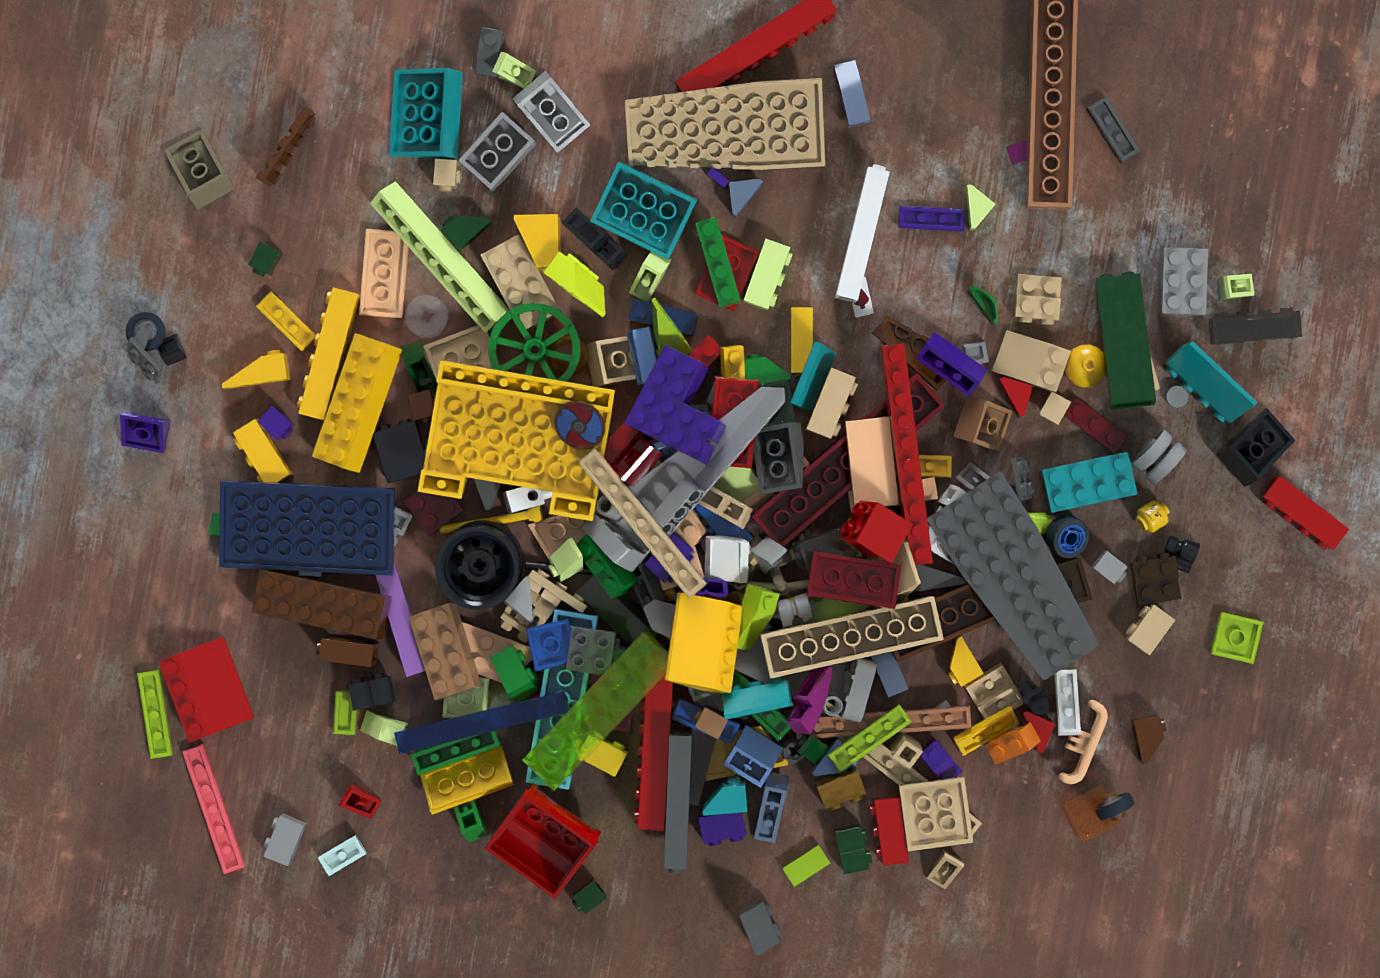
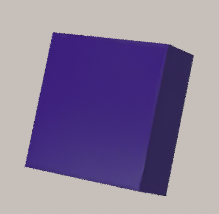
M712 168L707 173V176L723 190L729 185V180L715 168Z

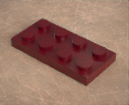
M813 551L806 596L894 610L896 607L901 565Z

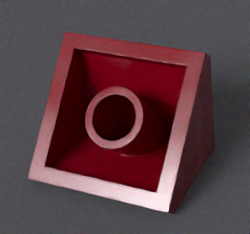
M638 432L610 465L624 482L635 487L663 453L644 435Z

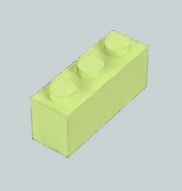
M765 239L743 302L768 310L769 306L774 307L778 296L774 294L777 285L781 287L785 274L782 273L784 265L789 266L793 255L789 253L790 247Z

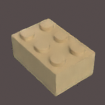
M834 368L829 370L805 430L829 440L832 436H837L841 424L838 423L839 418L846 415L850 405L846 403L847 398L854 395L858 385L854 382L856 377Z

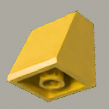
M514 215V221L539 271H542L543 275H546L544 271L558 252H561V219L559 215Z

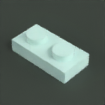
M354 835L322 854L318 859L328 876L364 856L367 852L357 835Z

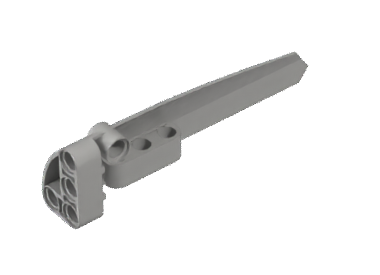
M761 387L721 418L719 421L727 427L718 444L708 439L707 442L713 445L715 450L707 465L677 451L644 475L635 487L632 485L628 486L668 537L785 403V389ZM602 496L596 504L597 512H594L593 521L587 520L582 528L615 564L633 572L650 550L607 497Z
M653 599L643 607L652 630L671 638L676 605ZM764 629L762 633L771 632V631ZM759 636L749 651L737 649L734 669L764 684L770 683V677ZM860 658L829 665L832 669L831 681L822 712L830 716L860 723L877 666L876 661ZM810 670L783 676V680H789L792 697ZM833 699L835 707L828 711L826 703Z

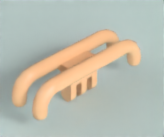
M1095 700L1088 702V706L1095 710L1097 714L1090 734L1081 730L1078 738L1071 735L1068 737L1069 740L1076 742L1074 746L1069 743L1065 744V748L1080 753L1081 756L1074 772L1070 774L1061 772L1058 777L1063 783L1076 784L1084 778L1107 723V710Z

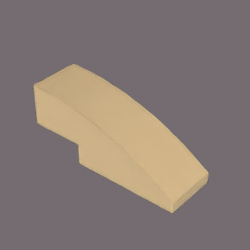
M713 486L698 503L744 529L754 511L752 508Z

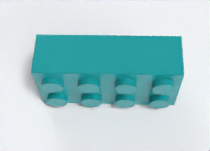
M1128 452L1039 470L1048 513L1137 495Z

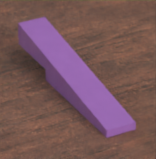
M394 560V574L376 575L381 594L392 596L388 618L406 677L425 671L409 620L412 612Z

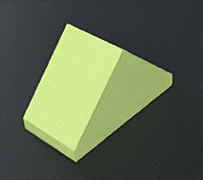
M967 185L965 190L969 231H971L980 224L994 207L995 203L973 185Z
M1252 274L1230 275L1217 279L1220 300L1255 295Z

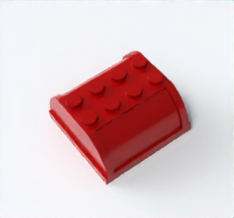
M533 783L529 790L526 789L484 849L549 896L556 899L599 842L597 839L602 831L598 828H592L538 789L539 786Z

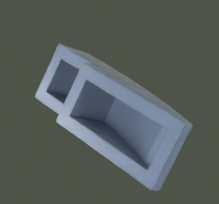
M856 61L834 65L848 128L870 123Z
M892 651L870 656L871 660L877 663L876 671L888 698L908 690V686Z

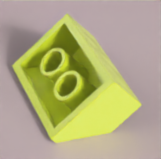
M558 252L544 271V274L601 317H604V286L597 281L599 277L570 253L565 256Z

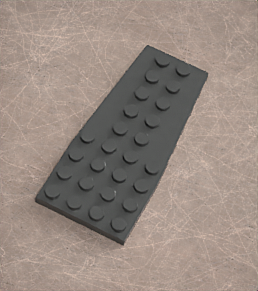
M1001 471L927 518L929 525L961 575L1042 680H1046L1099 646L1037 526Z

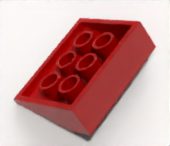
M224 637L158 661L189 743L255 718Z

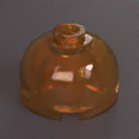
M566 334L549 345L548 350L572 355L573 348L570 334ZM580 336L581 355L573 376L584 372L588 366L587 343ZM548 357V362L552 369L558 374L563 375L570 362Z

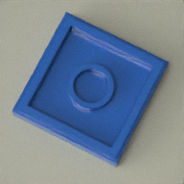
M569 619L526 628L535 671L567 664L571 637Z

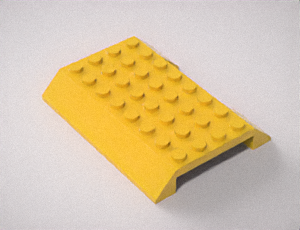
M440 360L436 381L438 386L418 492L462 499L468 477L552 492L549 514L593 521L599 488L578 462L594 448L603 457L605 456L615 390ZM570 401H583L591 404L601 413L605 422V434L597 446L587 450H579L568 446L560 439L555 430L554 419L558 409L563 404Z

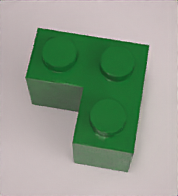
M510 645L489 657L507 694L517 704L541 692L538 687L541 684L540 680L530 667L526 668L524 664L526 657L521 649L517 650L513 645Z

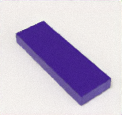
M900 206L898 228L964 232V209Z

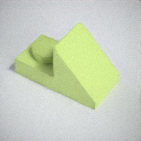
M501 52L492 72L497 74L498 78L524 89L532 82L536 70L509 54Z

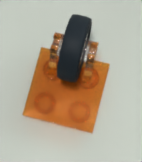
M1101 784L1062 804L1083 843L1120 825L1119 819L1126 816L1125 811L1134 805V800L1130 793L1116 795L1115 791L1105 792Z

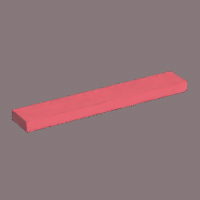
M201 744L183 750L182 753L223 873L226 874L244 868L245 863L205 745Z

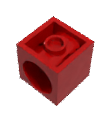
M860 500L853 507L849 522H846L842 527V534L839 539L875 561L892 563L913 524L878 502Z

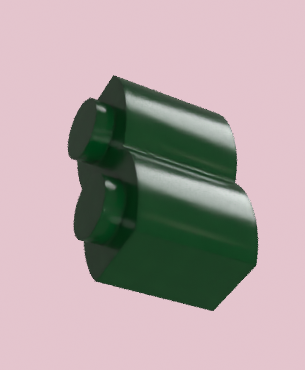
M860 824L835 829L834 832L843 873L849 874L870 869L869 863L873 862L870 850H865L864 842L868 841L866 830L861 829Z

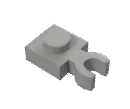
M396 506L394 547L399 541L398 534L401 536L406 534L414 517Z

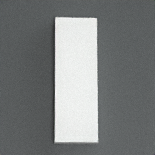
M1060 670L1054 674L1058 736L1080 735L1077 670Z

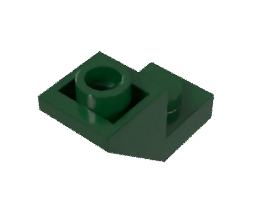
M812 733L808 734V736L804 734L796 744L799 746L797 752L816 765L821 762L831 749L828 744L819 740Z

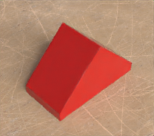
M1006 377L998 379L1018 418L1024 416L1033 385Z
M1022 710L1021 713L1025 724L1031 722L1041 740L1035 746L1036 752L1040 754L1046 747L1055 723L1027 710Z
M353 783L349 786L338 805L371 819L382 800Z

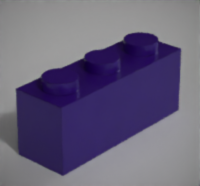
M935 332L930 336L915 358L967 396L972 394L987 372L986 368Z

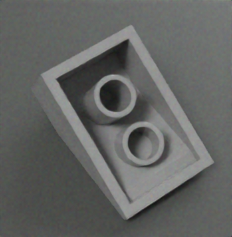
M546 71L512 98L557 153L590 126L589 122Z

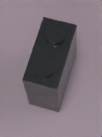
M410 418L398 421L399 426L392 428L390 424L378 427V432L373 433L387 483H394L421 475V470L424 468L426 456L424 443L417 421L411 422Z

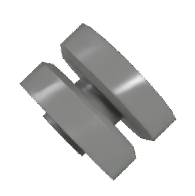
M1166 429L1161 430L1151 438L1131 463L1138 471H1143L1150 466L1146 473V478L1152 484H1157L1187 452V449L1180 442L1174 443L1167 448L1172 442L1173 436Z

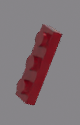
M1077 397L1073 399L1064 414V417L1113 454L1118 451L1128 438L1127 435Z

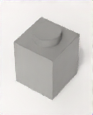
M1105 550L1091 566L1094 571L1111 584L1120 583L1127 574L1125 572L1127 566Z

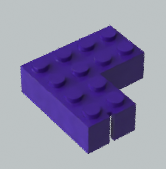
M664 345L625 424L705 465L708 464L715 450V447L707 442L708 439L718 444L727 427L721 421L690 406L709 368L702 362Z

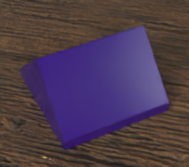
M121 412V446L164 453L171 420Z

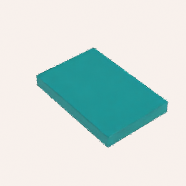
M818 342L813 344L791 399L792 404L805 411L813 412L835 358V351Z

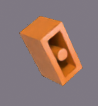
M1031 722L999 735L985 746L996 765L1030 751L1041 740Z

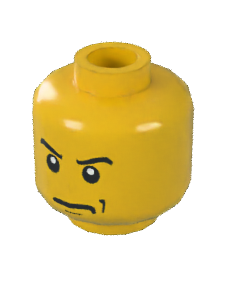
M1152 500L1137 510L1136 521L1143 531L1153 533L1168 523V514L1170 512L1164 503L1160 504Z

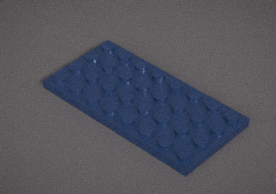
M220 481L219 567L373 575L394 574L395 488Z

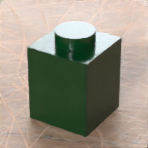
M259 242L248 265L254 267L252 272L262 277L265 274L272 276L283 253Z
M593 878L573 893L572 898L574 900L572 903L579 912L582 910L586 914L604 901L607 895Z

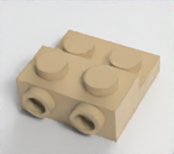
M1017 274L1014 318H1019V322L1032 323V319L1041 320L1040 324L1054 325V321H1059L1062 278Z

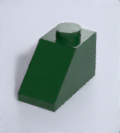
M450 217L442 224L444 228L441 231L461 252L486 230L492 222L489 218Z
M421 339L401 346L404 364L417 391L422 392L437 387L438 383L436 382Z

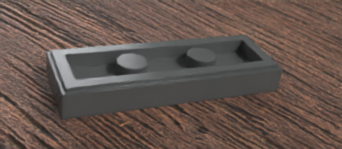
M1107 96L1087 107L1088 112L1120 163L1140 152V149Z

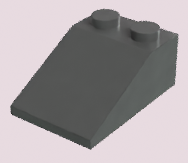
M790 422L763 427L755 436L754 456L760 494L802 488L804 443L801 423Z

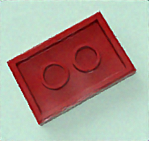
M722 235L739 297L741 298L760 251ZM706 267L695 295L718 305L709 270ZM738 304L724 308L734 312Z

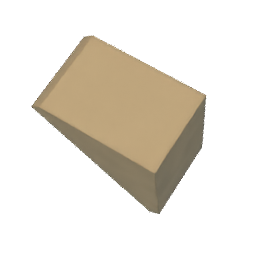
M943 849L926 879L946 889L964 867V863L961 859Z

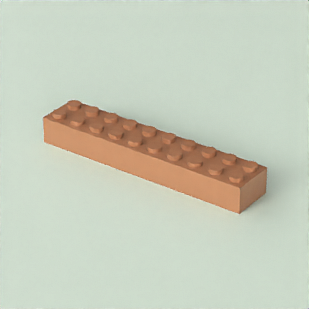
M1031 0L1025 209L1070 210L1072 208L1078 0Z

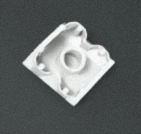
M723 535L707 536L705 545V577L709 579L718 578L729 582L747 583L749 574L748 556L751 553L749 542L738 537Z

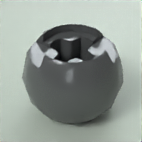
M796 736L787 738L781 746L783 747L781 752L783 759L791 764H799L806 758L800 753L791 755L789 747H795L799 741Z

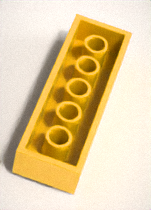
M357 333L354 334L312 457L360 473L402 349Z

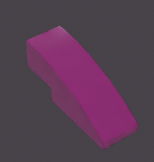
M830 666L811 669L792 699L796 702V706L786 722L794 732L811 734L828 695L832 674Z

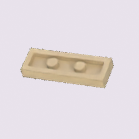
M541 569L537 572L532 570L528 577L579 612L583 613L587 608V605L584 604L586 600L576 593L574 596L566 592L568 588L559 581L555 584L548 580L550 575Z

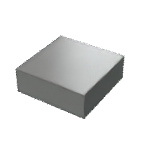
M985 341L963 345L964 353L977 363L984 364L989 362Z

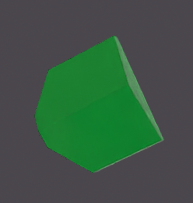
M975 286L969 288L967 292L990 324L993 326L999 322L995 296Z

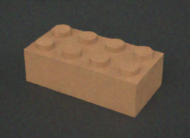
M447 603L409 616L434 700H442L482 686L455 603Z

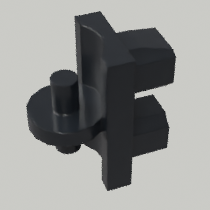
M1027 680L1018 687L1020 694L1024 697L1021 700L1028 710L1031 709L1036 715H1044L1049 711V702L1039 686L1034 688Z

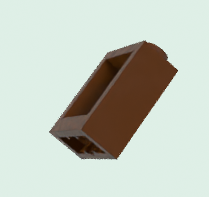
M327 636L321 638V642H317L316 655H319L318 660L372 667L377 664L379 643Z

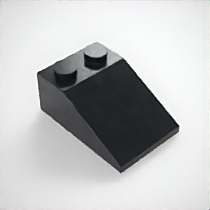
M1266 408L1231 438L1216 455L1240 483L1246 487L1258 481L1294 443L1295 439L1269 409Z

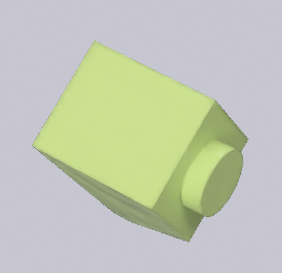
M651 251L643 262L629 293L643 301L649 302L663 278L671 259L669 258L668 260Z
M572 538L568 539L549 557L550 565L548 568L553 577L557 576L560 582L583 570V555Z
M367 710L360 731L378 740L399 746L402 744L408 723Z

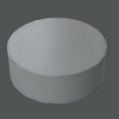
M1182 386L1169 388L1165 395L1168 405L1174 408L1184 406L1189 397L1187 390Z

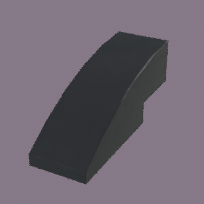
M577 207L562 222L576 238L612 271L627 256L614 241L598 226L590 222V219Z

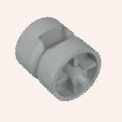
M805 593L795 596L793 601H790L788 598L779 600L777 602V614H774L773 617L782 621L783 629L795 626L797 621L801 624L813 621L811 611L817 607L816 604L808 602Z

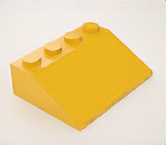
M678 593L665 680L709 693H731L743 606L696 595L688 598L685 593Z

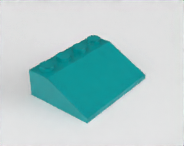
M450 68L394 70L389 156L458 159L463 72Z
M618 162L590 222L669 260L699 199L623 162Z
M1193 341L1181 345L1164 362V365L1167 367L1165 371L1174 379L1176 377L1183 382L1181 386L1188 393L1191 394L1193 392L1199 397L1197 401L1204 408L1209 407L1214 412V418L1220 423L1225 422L1228 424L1233 422L1257 404L1256 400Z

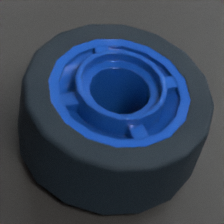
M1061 515L1055 518L1048 526L1045 536L1046 544L1050 550L1063 558H1073L1082 553L1088 545L1090 537L1086 524L1072 515Z

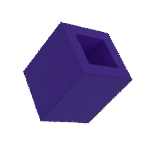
M272 406L258 421L276 440L288 438L293 432L291 428L295 425L275 406Z

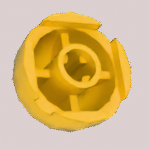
M1090 344L1073 348L1064 369L1068 379L1074 385L1081 388L1093 387L1099 384L1106 377L1103 351Z

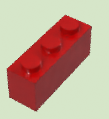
M900 796L873 798L874 804L870 805L872 818L876 817L877 826H873L874 838L879 839L880 847L876 848L877 860H882L883 866L909 863Z

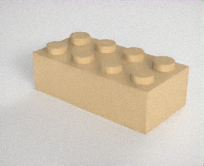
M519 234L481 254L510 310L524 304L540 303L561 311ZM533 311L518 315L527 331L537 327L540 312ZM547 314L546 321L550 320L554 316Z

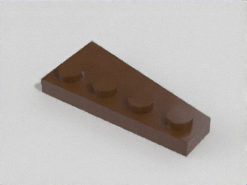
M304 106L289 128L290 136L282 138L277 148L279 152L276 155H270L266 161L265 172L261 173L259 171L255 177L269 187L278 182L281 177L279 172L284 165L287 166L293 157L291 153L295 147L298 148L304 139L302 135L306 128L310 129L315 122V113Z
M888 316L872 332L885 346L904 343L907 366L915 373H918L935 391L945 383V379L915 359L929 338L912 331L911 328Z

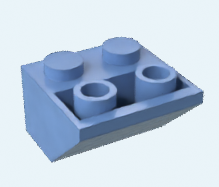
M746 725L724 760L723 765L761 788L779 758L783 747Z

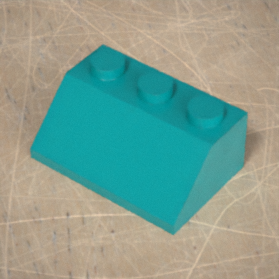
M783 676L771 678L768 684L762 685L761 681L748 683L749 688L740 689V685L733 686L731 693H722L725 720L794 706L789 680H783Z
M740 775L727 777V780H723L703 803V816L747 812L745 778L740 779Z

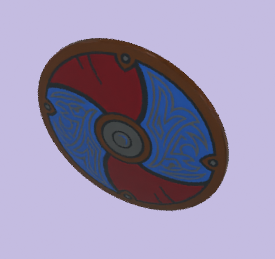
M570 401L563 404L555 415V430L560 439L568 446L579 450H587L597 446L602 441L605 434V422L601 413L591 404L583 401Z

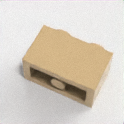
M1150 604L1149 607L1147 605L1143 607L1138 615L1141 618L1136 624L1132 623L1126 631L1128 636L1125 638L1147 655H1151L1175 621V619L1154 604Z

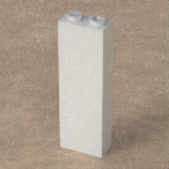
M873 164V167L867 168L835 295L836 299L852 303L858 301L890 173L885 171L886 167Z

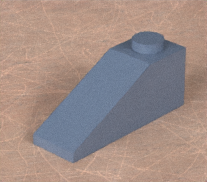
M770 772L765 780L754 839L775 843L787 793L788 775Z

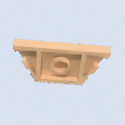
M462 621L479 675L501 682L489 657L510 645H513L517 650H522L526 657V661H524L525 666L532 660L530 646Z

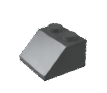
M763 899L739 908V917L756 956L780 943L779 936L782 935L778 923L773 924L770 917L774 915L770 904H765Z

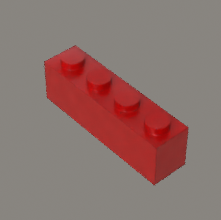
M1275 476L1260 495L1264 500L1263 504L1272 511L1274 509L1278 510L1281 513L1280 517L1289 524L1295 523L1299 527L1297 530L1306 537L1312 536L1316 540L1315 544L1323 550H1334L1350 530L1281 476Z

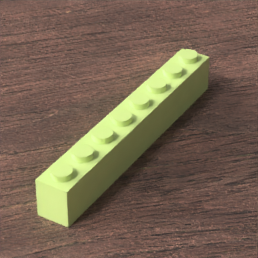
M396 181L378 192L370 203L373 208L485 333L494 328L498 320L510 309Z

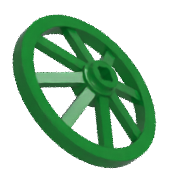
M529 303L509 310L498 320L490 335L488 354L492 369L507 371L522 361L529 359L525 375L532 376L535 363L538 361L547 378L556 380L544 356L569 361L570 364L567 370L558 379V381L568 382L578 367L581 345L577 330L566 315L549 305ZM533 311L540 312L535 339H532L518 315ZM547 314H550L560 320L565 327L546 340L541 341ZM513 319L526 340L525 344L499 337L501 331L510 320ZM566 334H570L573 348L572 355L546 349V347ZM497 344L524 350V353L500 366L497 357ZM533 346L539 347L537 354L531 352Z

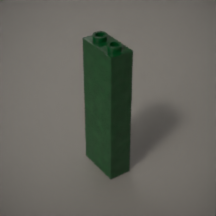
M1130 271L1124 272L1119 276L1103 274L1096 278L1095 289L1110 410L1155 405L1156 394L1140 273L1134 274V272Z

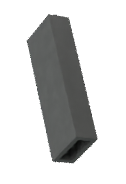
M670 732L664 869H669L670 873H682V870H686L692 753L691 732Z

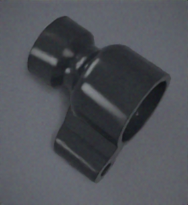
M1170 535L1164 551L1171 554L1177 553L1178 570L1189 574L1192 564L1197 557L1200 543L1189 539L1179 541L1177 537Z

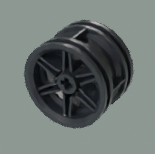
M487 520L465 523L448 537L437 554L435 575L438 585L446 597L463 608L484 610L494 607L511 594L520 579L524 565L523 552L515 535L506 527ZM474 539L480 540L479 547H476L472 543ZM500 547L501 553L495 555L493 548ZM456 553H462L463 560H457ZM479 558H481L482 562H486L483 568L479 564L476 565ZM502 568L505 574L499 576L496 570ZM465 574L467 581L462 582L459 576ZM481 582H485L488 588L483 590L479 585Z

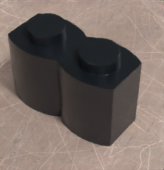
M378 673L371 675L372 679L364 681L363 677L350 679L351 684H346L350 710H359L396 702L391 676Z

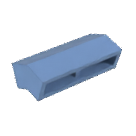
M651 327L626 332L637 385L645 384L658 359Z

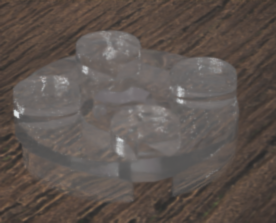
M418 296L407 305L405 313L406 324L416 336L426 339L435 338L442 334L449 322L448 308L444 302L435 296ZM424 311L433 314V317L430 318L431 322L427 323L426 320H422L421 316L424 315Z

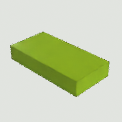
M336 690L333 734L356 735L357 710H350L346 690Z
M818 844L782 867V869L795 887L831 862Z

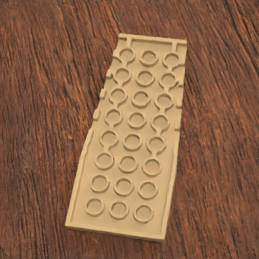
M822 78L751 82L625 101L630 167L640 165L647 167L669 166V168L679 166L690 168L711 167V169L766 170L825 166Z

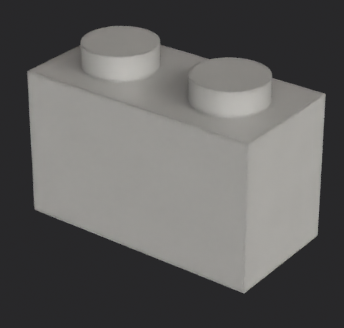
M284 813L279 818L275 817L271 826V830H274L271 838L268 837L263 846V850H265L263 857L289 866L292 863L307 823Z

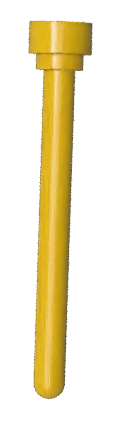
M541 505L528 508L527 511L477 520L504 524L529 519V521H534L535 523L543 521ZM476 520L443 525L439 528V531L442 534L453 533L465 523Z

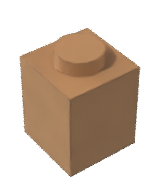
M707 706L703 710L698 709L693 719L696 722L695 728L716 739H719L728 719L725 720L724 715Z

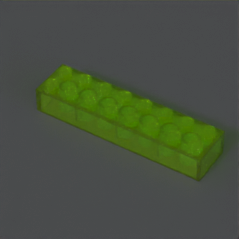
M647 631L643 632L522 761L553 791L558 789L665 677L669 652Z

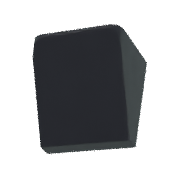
M177 333L164 338L163 343L158 347L161 358L167 366L187 358Z

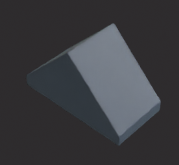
M761 179L729 182L732 215L735 218L762 186L763 181Z

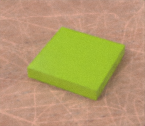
M1220 612L1210 654L1254 664L1264 622Z

